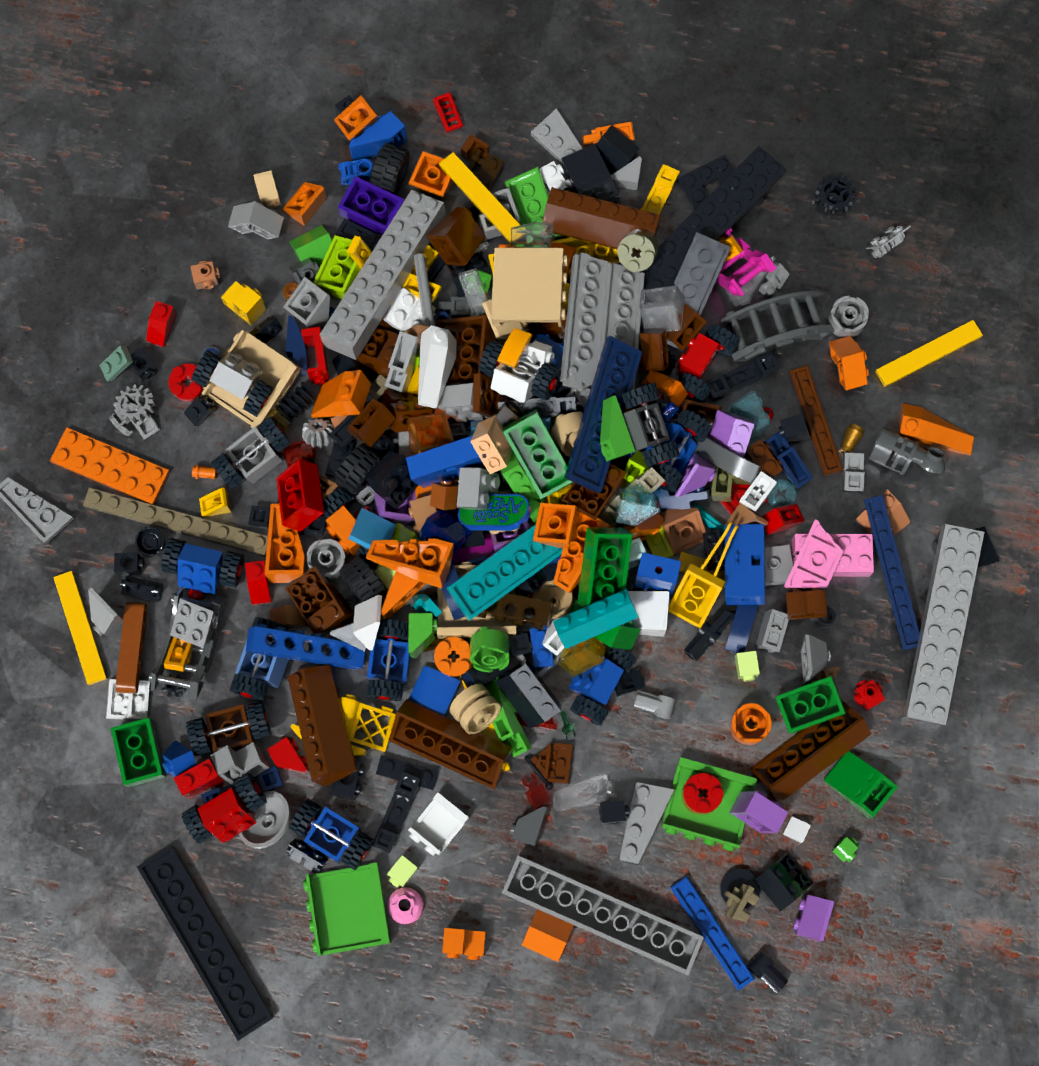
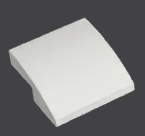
M109 679L106 719L141 720L147 718L150 682L140 680L138 693L128 694L116 693V680Z

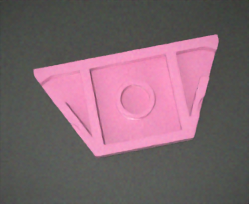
M816 519L785 582V588H827L844 551L838 544L834 543L833 538L829 533L825 532L820 526V522Z

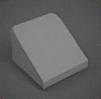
M148 413L149 418L143 417L142 423L137 420L136 424H134L144 440L160 430L150 413Z

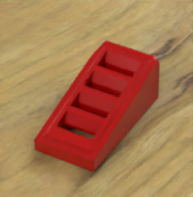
M450 92L433 98V104L446 133L463 127ZM448 101L449 103L447 105L440 106V104L443 102ZM451 108V111L443 113L442 111L444 109ZM454 114V117L445 119L446 116ZM457 121V124L448 127L447 123Z

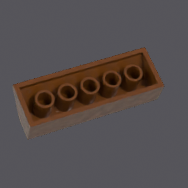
M552 187L546 203L541 230L618 249L620 242L632 230L641 229L649 231L656 237L660 215Z
M332 666L302 668L287 676L312 782L326 787L357 771Z
M408 699L398 709L389 737L390 742L494 790L512 751V747L480 732L468 734L460 723Z
M842 700L847 714L801 730L753 766L750 771L767 794L774 801L781 803L871 735L864 718Z

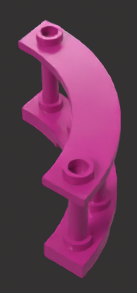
M730 228L722 237L725 239L730 237L732 229ZM734 237L743 251L724 262L716 282L733 296H742L744 292L741 287L760 272L771 273L777 267L766 253L757 250L752 252L749 250L751 249L745 241L740 237L738 239ZM739 258L747 260V263L731 276L726 277L721 274Z

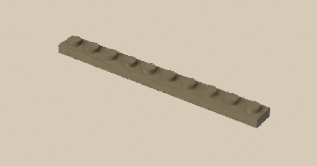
M92 488L88 489L83 504L84 507L266 556L268 536Z

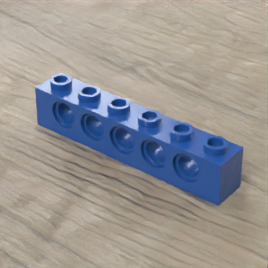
M256 624L254 627L248 628L245 652L352 670L363 668L365 652L336 637H329L327 639L323 638L322 634L312 633L311 636L304 635L305 632L293 630V633L286 632V628L282 627L269 629L265 624ZM267 636H270L272 639L271 645L266 641ZM286 639L291 643L290 648L285 645ZM304 642L309 645L308 651L304 649ZM323 645L327 648L326 654H324L322 651ZM341 648L345 651V657H342L340 654Z

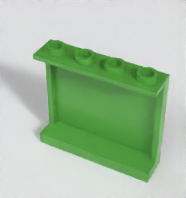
M680 757L671 787L675 792L667 805L661 828H664V832L676 835L678 832L684 834L686 839L695 841L696 838L703 840L704 844L715 846V843L723 845L722 849L734 852V849L740 848L739 844L745 823L729 812L740 792H753L757 778ZM699 773H707L717 778L721 783L724 793L720 805L713 812L705 815L690 812L682 802L684 784L690 777ZM698 790L700 792L698 797H705L706 799V791Z
M375 862L359 866L355 871L351 868L306 875V880H303L304 890L309 894V900H306L308 912L312 914L309 926L310 931L314 932L315 940H312L313 951L317 952L318 956L391 943L379 863Z

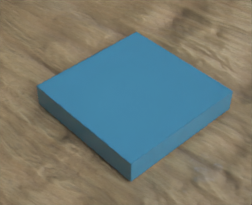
M361 508L348 539L369 549L373 540H391L396 525Z

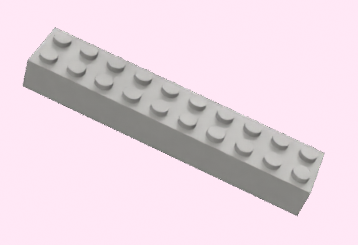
M413 190L410 191L320 333L324 347L357 360L415 267L414 255L423 253L430 241L426 235L446 217L444 202Z
M949 524L941 525L903 714L905 717L946 725L984 537L983 531Z
M517 856L502 891V894L685 975H689L704 938L520 856Z

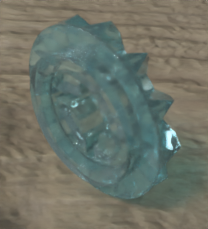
M775 480L777 483L767 497L768 503L774 508L792 505L796 499L794 485L789 483L788 480ZM777 489L780 491L786 490L785 498L782 496L775 498L778 494Z

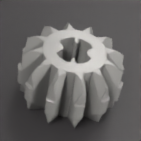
M324 418L308 420V423L303 424V441L306 442V445H312L313 448L316 446L321 448L322 445L328 446L330 442H333V439L329 437V433L334 430L333 425L330 424L329 420L324 421Z

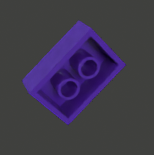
M355 176L342 198L338 210L340 216L377 234L383 235L405 200Z

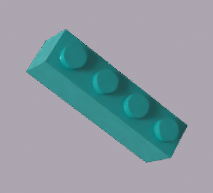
M625 589L554 620L553 623L562 644L567 649L639 616Z

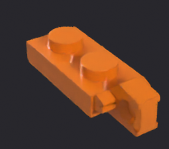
M632 122L612 125L630 141L635 140ZM611 125L591 130L590 135L582 137L583 144H597Z

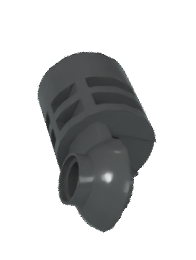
M885 427L882 428L868 457L869 460L901 475L905 474L911 461L919 464L922 469L930 473L940 474L945 471L944 453L940 449L930 447L928 450H924L918 447V442Z

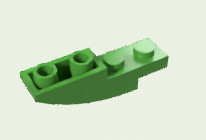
M499 676L485 684V688L489 691L490 696L501 706V711L493 722L500 742L506 740L508 746L512 747L511 752L513 756L516 757L532 747L514 714L517 711L495 683L501 677Z

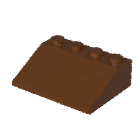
M487 315L437 320L436 327L449 330L457 341L456 360L445 386L474 383V374L481 373L479 372V363L481 362L480 358L483 356V351L486 350L485 347L489 346L490 341H496V336ZM485 380L482 381L483 390H485Z

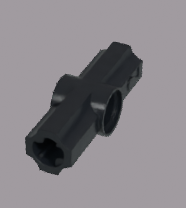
M721 607L710 621L706 622L699 629L696 637L684 649L686 655L695 662L699 660L708 647H711L722 635L721 632L734 619L731 613Z

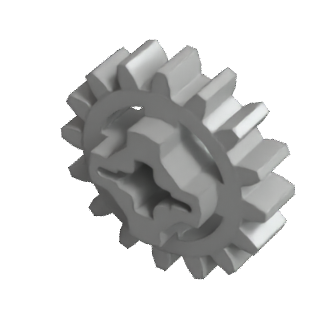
M135 384L133 389L127 386V391L121 390V396L115 397L118 402L113 404L116 408L114 411L121 421L124 420L126 424L130 421L136 424L137 420L142 423L143 417L149 418L148 413L154 412L152 407L156 406L153 401L155 397L143 385L138 388Z

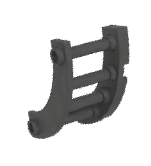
M806 289L802 292L764 300L737 312H728L726 317L720 320V323L731 324L736 338L739 339L738 351L732 354L733 360L745 362L766 352L765 348L775 344L778 348L793 343V339L802 338V341L822 339L835 332L832 325H824L821 322L813 298L819 296L821 292ZM798 302L807 303L814 326L808 327V324H805ZM784 304L791 305L798 324L797 329L791 331L785 329L778 306ZM770 308L778 333L768 338L764 335L757 312ZM748 316L751 318L758 338L756 343L749 346L745 343L738 323L739 320Z
M180 587L176 593H173L171 598L173 610L166 641L154 671L150 672L149 682L151 683V691H155L160 682L187 688L189 690V699L197 700L204 685V682H201L204 674L208 675L219 636V631H216L218 620H222L225 596L217 595L214 601L205 602L183 597L184 588ZM180 598L210 609L218 617L217 622L210 625L205 647L201 648L193 645L192 651L200 653L201 658L199 664H186L184 671L194 673L193 678L189 680L163 675L165 670L164 662L173 640V636L170 633Z

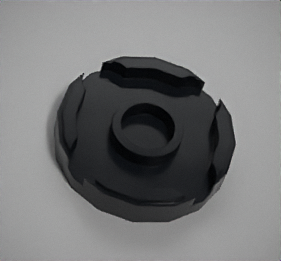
M735 869L728 872L722 878L720 884V895L726 903L728 897L724 895L725 891L732 893L734 887L739 889L742 883L755 888L754 892L759 896L760 886L755 881L756 877L744 869ZM747 902V904H746V906L744 907V909H746V908H748V907H750V906H752V905Z

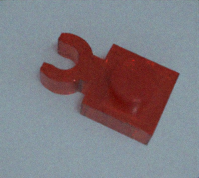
M531 774L532 783H526L523 778L522 784L526 789H529V791L525 792V795L535 811L552 802L543 784L537 786V778L534 774Z

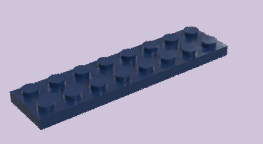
M612 336L606 337L564 477L596 493L602 492L610 461L606 462L600 445L603 400L616 395L622 414L625 413L626 406L622 394L631 391L642 351Z

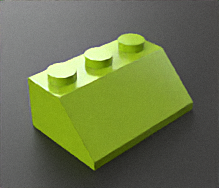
M334 235L313 283L328 294L342 299L361 269L347 253L352 239Z

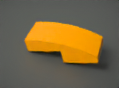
M514 328L505 342L497 361L516 369L523 352L527 350L532 334Z

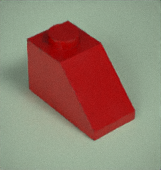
M155 301L149 317L146 342L165 347L177 316L173 306Z
M797 504L777 507L762 516L768 521V525L764 526V531L767 535L779 533L805 521Z
M265 561L245 563L246 579L252 605L271 603L269 581L265 576Z

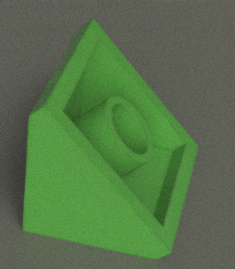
M322 225L289 241L300 262L309 258L312 263L316 262L318 267L321 266L332 242L329 233Z

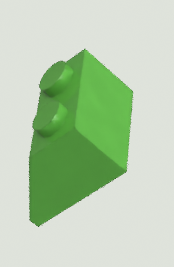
M409 613L408 653L412 659H416L435 640L438 622L434 618L433 613Z

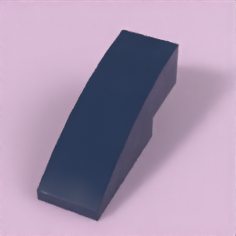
M288 316L286 354L288 357H293L292 362L302 368L298 376H308L309 361L307 349L293 316Z
M780 431L763 442L769 445L773 457L780 460L783 466L782 472L797 489L813 479V476L794 447H790L786 439L781 437Z

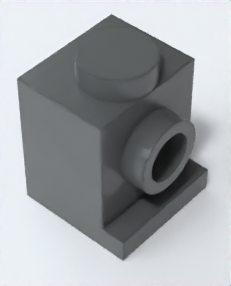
M309 258L289 267L297 285L301 283L304 277L311 282L314 281L319 271L317 263H312Z

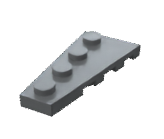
M557 108L531 131V136L563 166L562 157L583 149Z
M9 477L0 484V497L45 545L74 520L69 514L32 493Z
M636 782L619 858L620 861L640 865L649 847L651 838L668 807L667 805L674 795V789Z

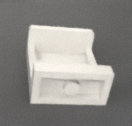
M437 793L413 826L408 829L411 833L409 837L416 843L423 842L426 845L424 849L432 856L435 854L440 856L469 820V817L441 794Z

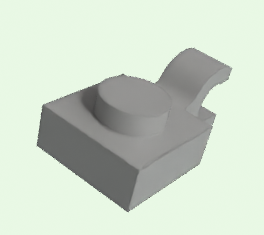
M775 262L774 265L777 268L766 275L768 281L759 288L763 295L767 292L769 296H772L775 289H781L790 275L781 263Z

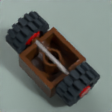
M262 701L246 706L242 704L205 714L207 726L203 718L186 722L188 738L195 756L211 752V743L214 753L219 748L229 746L235 751L242 749L243 746L252 742L255 743L256 739L271 736L268 717Z

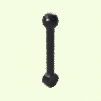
M526 756L524 758L525 761L544 782L545 788L551 790L553 784L544 778L530 758Z

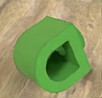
M843 837L832 849V852L842 862L846 860L851 862L857 855L855 851L860 844L852 837Z

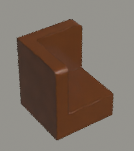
M470 134L461 147V156L469 160L471 154H474L476 148L483 151L480 158L485 159L487 153H490L489 145Z

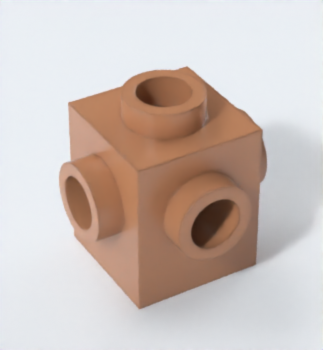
M202 261L197 265L190 266L197 290L203 288L212 289L214 286L219 285L217 279L221 278L219 268L215 267L212 261Z

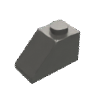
M543 806L519 818L517 824L513 823L509 833L513 835L512 840L535 847L547 807Z

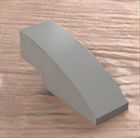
M402 331L399 332L388 366L390 371L385 383L386 387L407 393L416 358L418 337Z

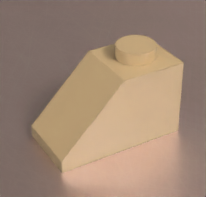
M272 171L254 174L257 191L263 206L268 209H274L281 205Z

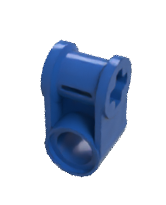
M360 159L339 163L338 169L341 172V184L350 185L355 176L369 181L373 167L371 161ZM363 168H369L368 171L362 172Z

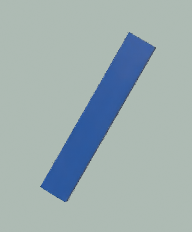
M685 877L670 887L736 989L739 991L755 980L689 879Z

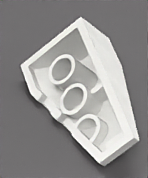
M431 325L421 333L418 405L437 408L456 360L457 341L447 329Z

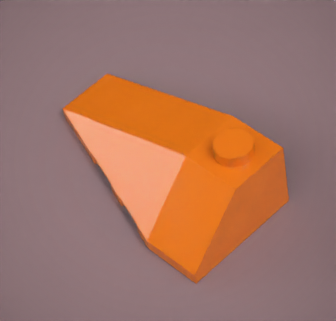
M902 404L897 433L918 442L919 445L971 455L974 436L922 407Z
M271 504L265 576L269 583H289L304 574L305 555L298 531L282 526L280 505Z
M576 510L570 545L562 549L553 582L568 593L572 592L581 578L586 528H615L600 518L593 520Z
M410 539V541L400 542L397 540H373L366 559L422 583L443 588L450 571L454 543L439 539H428V541Z

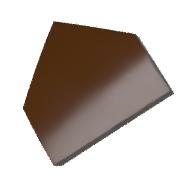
M549 743L543 751L530 759L549 782L570 785L574 745Z

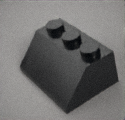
M527 659L495 681L529 728L548 721L561 711L562 705Z

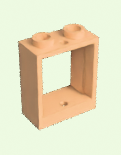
M494 415L478 423L470 441L489 474L507 467L513 452L502 432L501 424Z

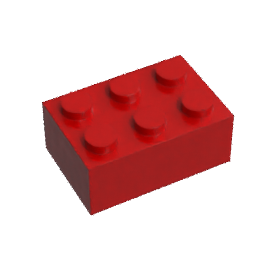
M298 459L276 478L282 526L301 532L324 513L318 466Z

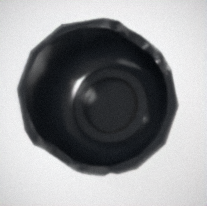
M145 527L136 535L135 544L137 550L143 555L153 556L162 551L165 539L159 529Z

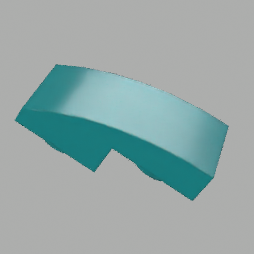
M418 594L411 597L414 602L412 606L418 613H433L436 617L442 613L427 595Z

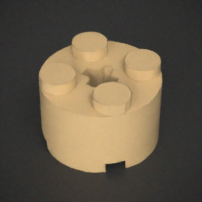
M581 411L557 416L551 430V436L559 449L568 457H571L583 417Z

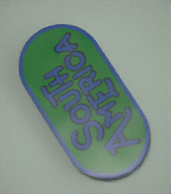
M488 494L489 503L487 504V510H466L463 508L458 510V519L468 530L511 531L519 528L518 525L527 522L531 515V506L528 500L519 494Z

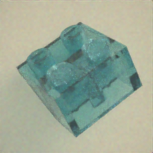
M755 390L731 403L727 409L729 413L754 420L750 440L761 437L770 425L769 415L767 412H764L762 399L756 394Z
M633 488L620 489L615 508L616 522L636 526L660 512L659 497H656L655 494L645 492V494L639 493Z

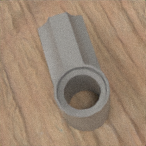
M638 691L634 707L652 712L660 718L670 719L676 700L663 695L656 696Z

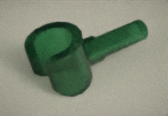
M561 711L564 737L568 739V732H573L575 737V730L569 724L565 711Z

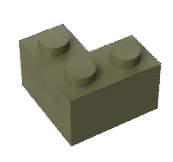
M715 465L716 474L712 482V500L732 502L734 484L751 485L752 483L744 481Z

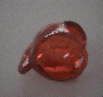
M303 441L293 442L281 451L287 468L298 459L314 464L316 457L315 447L306 445V442Z

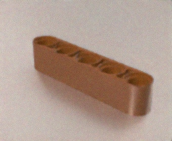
M126 602L116 676V693H138L147 620V603Z

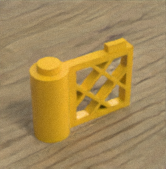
M348 694L345 697H341L340 700L350 741L385 752L396 714L392 713L393 709L384 706L378 709L356 701L357 697ZM362 708L369 710L372 716L371 719L363 722L360 716ZM385 715L390 717L388 725L381 728L377 718ZM374 720L378 731L369 734L365 725ZM360 727L363 728L367 736L361 740L354 738L356 730ZM380 733L383 738L382 745H375L371 737Z

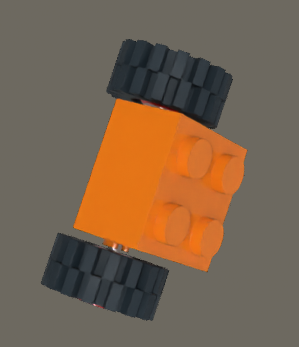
M342 486L323 500V514L327 518L325 521L328 525L326 529L334 540H339L338 543L342 546L346 555L350 553L354 557L358 554L370 565L373 561L366 559L369 549L348 539L356 521L349 513L348 507L352 506L355 497Z

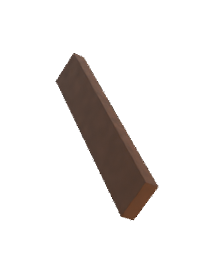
M806 365L789 371L823 475L828 476L842 472L843 468L809 367Z

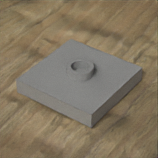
M790 546L765 547V586L785 584L793 567ZM752 560L753 565H760V560Z

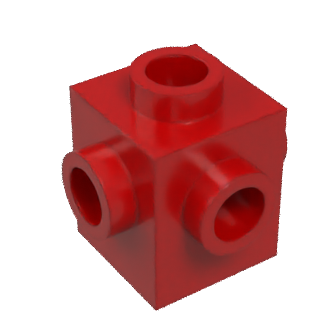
M867 679L856 684L858 688L853 691L856 703L862 705L865 712L886 700L882 694L883 689L878 682L875 683L873 679L869 682Z

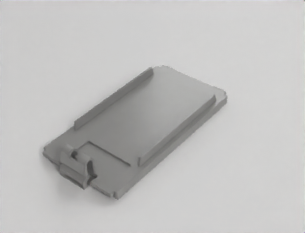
M582 252L572 257L560 376L563 386L578 389L579 396L589 397L603 346L608 336H612L638 349L645 273H640V271L631 272L622 265L590 257L589 254ZM635 379L631 390L635 389Z

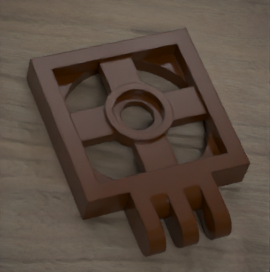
M481 373L474 374L473 412L490 418L498 410V402L506 401L502 399L506 395H501L491 389L492 377ZM483 380H485V390H482ZM482 398L485 402V409L482 408Z

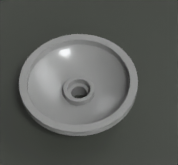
M266 791L263 793L266 796L267 803L253 811L257 823L248 830L239 833L241 840L246 845L256 849L266 848L276 843L286 832L291 819V808L287 799L278 792Z

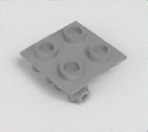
M899 225L897 227H889L884 231L885 234L883 236L872 239L870 241L871 244L866 249L873 250L872 255L874 258L882 257L891 248L904 241L905 235L903 232L911 226Z
M180 598L170 635L204 648L210 625L212 623L215 624L218 617L215 616L214 611Z

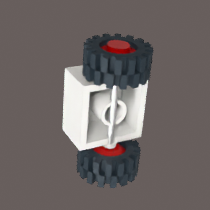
M494 340L489 342V346L485 347L486 350L483 351V356L480 358L479 372L493 378L491 389L523 403L533 395L546 401L550 400V397L552 398L553 393L556 392V387L559 386L560 368L546 362L540 367L520 359L515 369L497 361L504 344Z

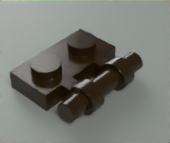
M476 148L474 154H471L469 158L470 162L467 168L473 173L476 164L480 165L478 173L473 174L491 191L504 165V161L488 153L485 159H481L480 156L483 151Z

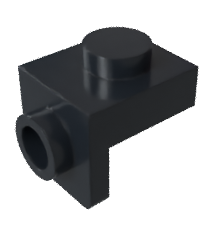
M201 396L194 399L184 414L194 426H200L210 413L216 412L218 408L214 405V401L211 398Z
M637 668L621 675L615 687L617 697L637 692L645 687L644 677L640 669Z

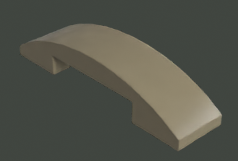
M651 466L624 487L598 518L615 527L622 521L623 516L649 493L652 494L665 482V479Z

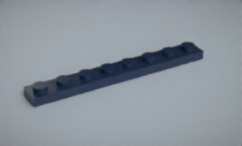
M880 495L865 499L863 501L902 649L915 648L918 644L919 630L884 497Z

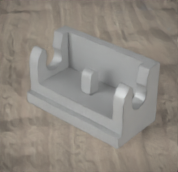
M774 609L765 611L755 648L767 649L770 653L780 652L789 621L787 614Z

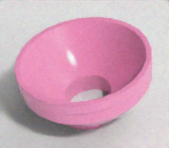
M402 887L390 895L387 908L393 920L401 924H410L421 916L424 903L421 895L415 889ZM407 899L410 901L411 907L408 911L400 910L399 902L401 900Z

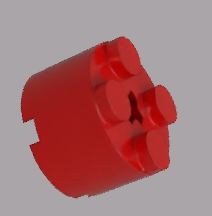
M707 773L693 775L687 780L682 789V802L684 806L694 814L705 815L713 812L723 799L724 793L721 783L717 778ZM698 790H700V791L705 790V791H706V794H705L706 799H705V797H701V798L698 797V795H699V793H700Z

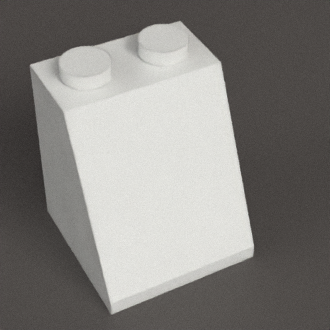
M627 591L639 616L632 620L635 622V626L641 629L638 635L664 637L667 630L669 591Z

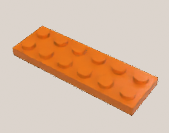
M67 427L50 459V462L151 505L155 504L170 473L168 469Z

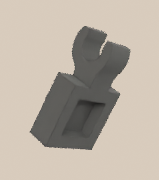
M451 297V302H438L437 313L451 312V317H469V297Z

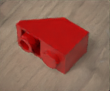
M285 737L267 749V752L278 768L304 774L309 772L307 760L304 756H299L297 753L299 747L293 739L290 741Z

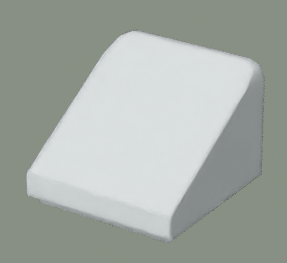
M791 817L783 835L801 844L811 825Z

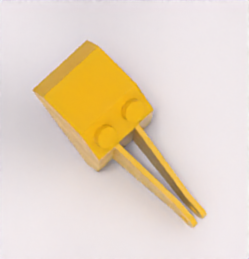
M731 521L702 567L699 568L693 564L689 565L668 606V612L698 628H701L725 584V581L716 576L730 542L739 527L738 525L734 527L714 575L704 571V569L727 535L733 523Z

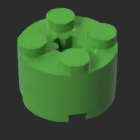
M481 627L478 632L472 635L470 639V662L473 663L475 669L482 672H493V669L499 668L500 671L508 666V633L490 629L489 627Z

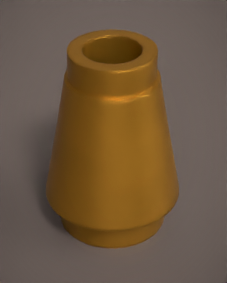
M851 423L846 428L841 449L851 453L864 436V429Z

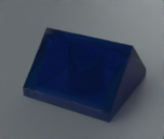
M440 509L427 517L417 538L420 541L439 539L454 543L453 556L472 532L446 510Z

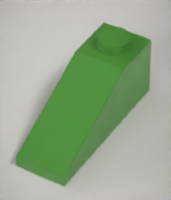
M616 395L603 400L600 445L606 462L635 452Z

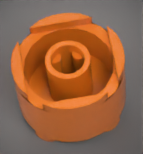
M449 637L442 640L434 652V661L437 668L448 676H459L468 671L472 665L468 642L459 637ZM452 651H456V654L460 656L456 659V662L448 659V655L452 654Z
M755 703L742 705L734 712L730 719L732 736L737 742L744 745L760 743L771 730L772 722L769 713L762 706ZM749 720H751L752 724H755L752 729L746 725Z

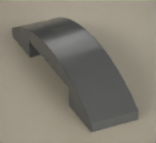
M708 436L704 442L695 441L698 445L695 450L696 454L744 481L753 483L761 466L714 442Z

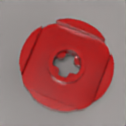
M194 364L176 366L172 369V373L169 376V388L173 395L181 401H194L204 390L203 386L194 381L189 384V387H186L183 383L188 378L192 381V374L196 369Z

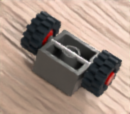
M651 383L623 393L622 397L627 410L640 406V408L622 414L635 452L654 446V448L642 452L646 466L650 467L680 456L676 441L661 445L663 442L670 440L658 404L648 405L649 402L660 398L656 384Z

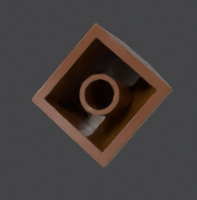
M456 207L426 235L446 265L465 266L485 239L482 227L475 222L471 211L466 207Z

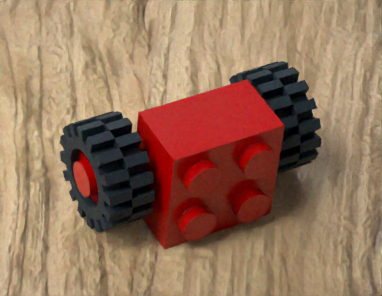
M713 324L709 326L705 335L699 333L696 338L691 339L687 352L682 354L677 366L679 369L677 381L682 383L688 393L685 399L704 403L711 389L701 379L715 358L716 353L731 356L739 344V339L736 338L735 334H731V331Z
M247 773L234 781L236 791L230 788L201 807L194 805L181 814L186 829L189 830V834L193 836L197 843L201 844L212 836L225 843L257 823L253 811L265 805L267 800L263 794L264 791L260 788V784L257 783V780L254 779L251 773Z

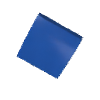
M424 665L408 700L444 716L460 680Z

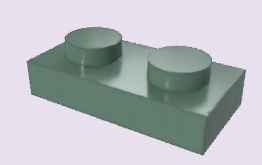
M120 345L99 366L106 381H113L133 360L126 345Z

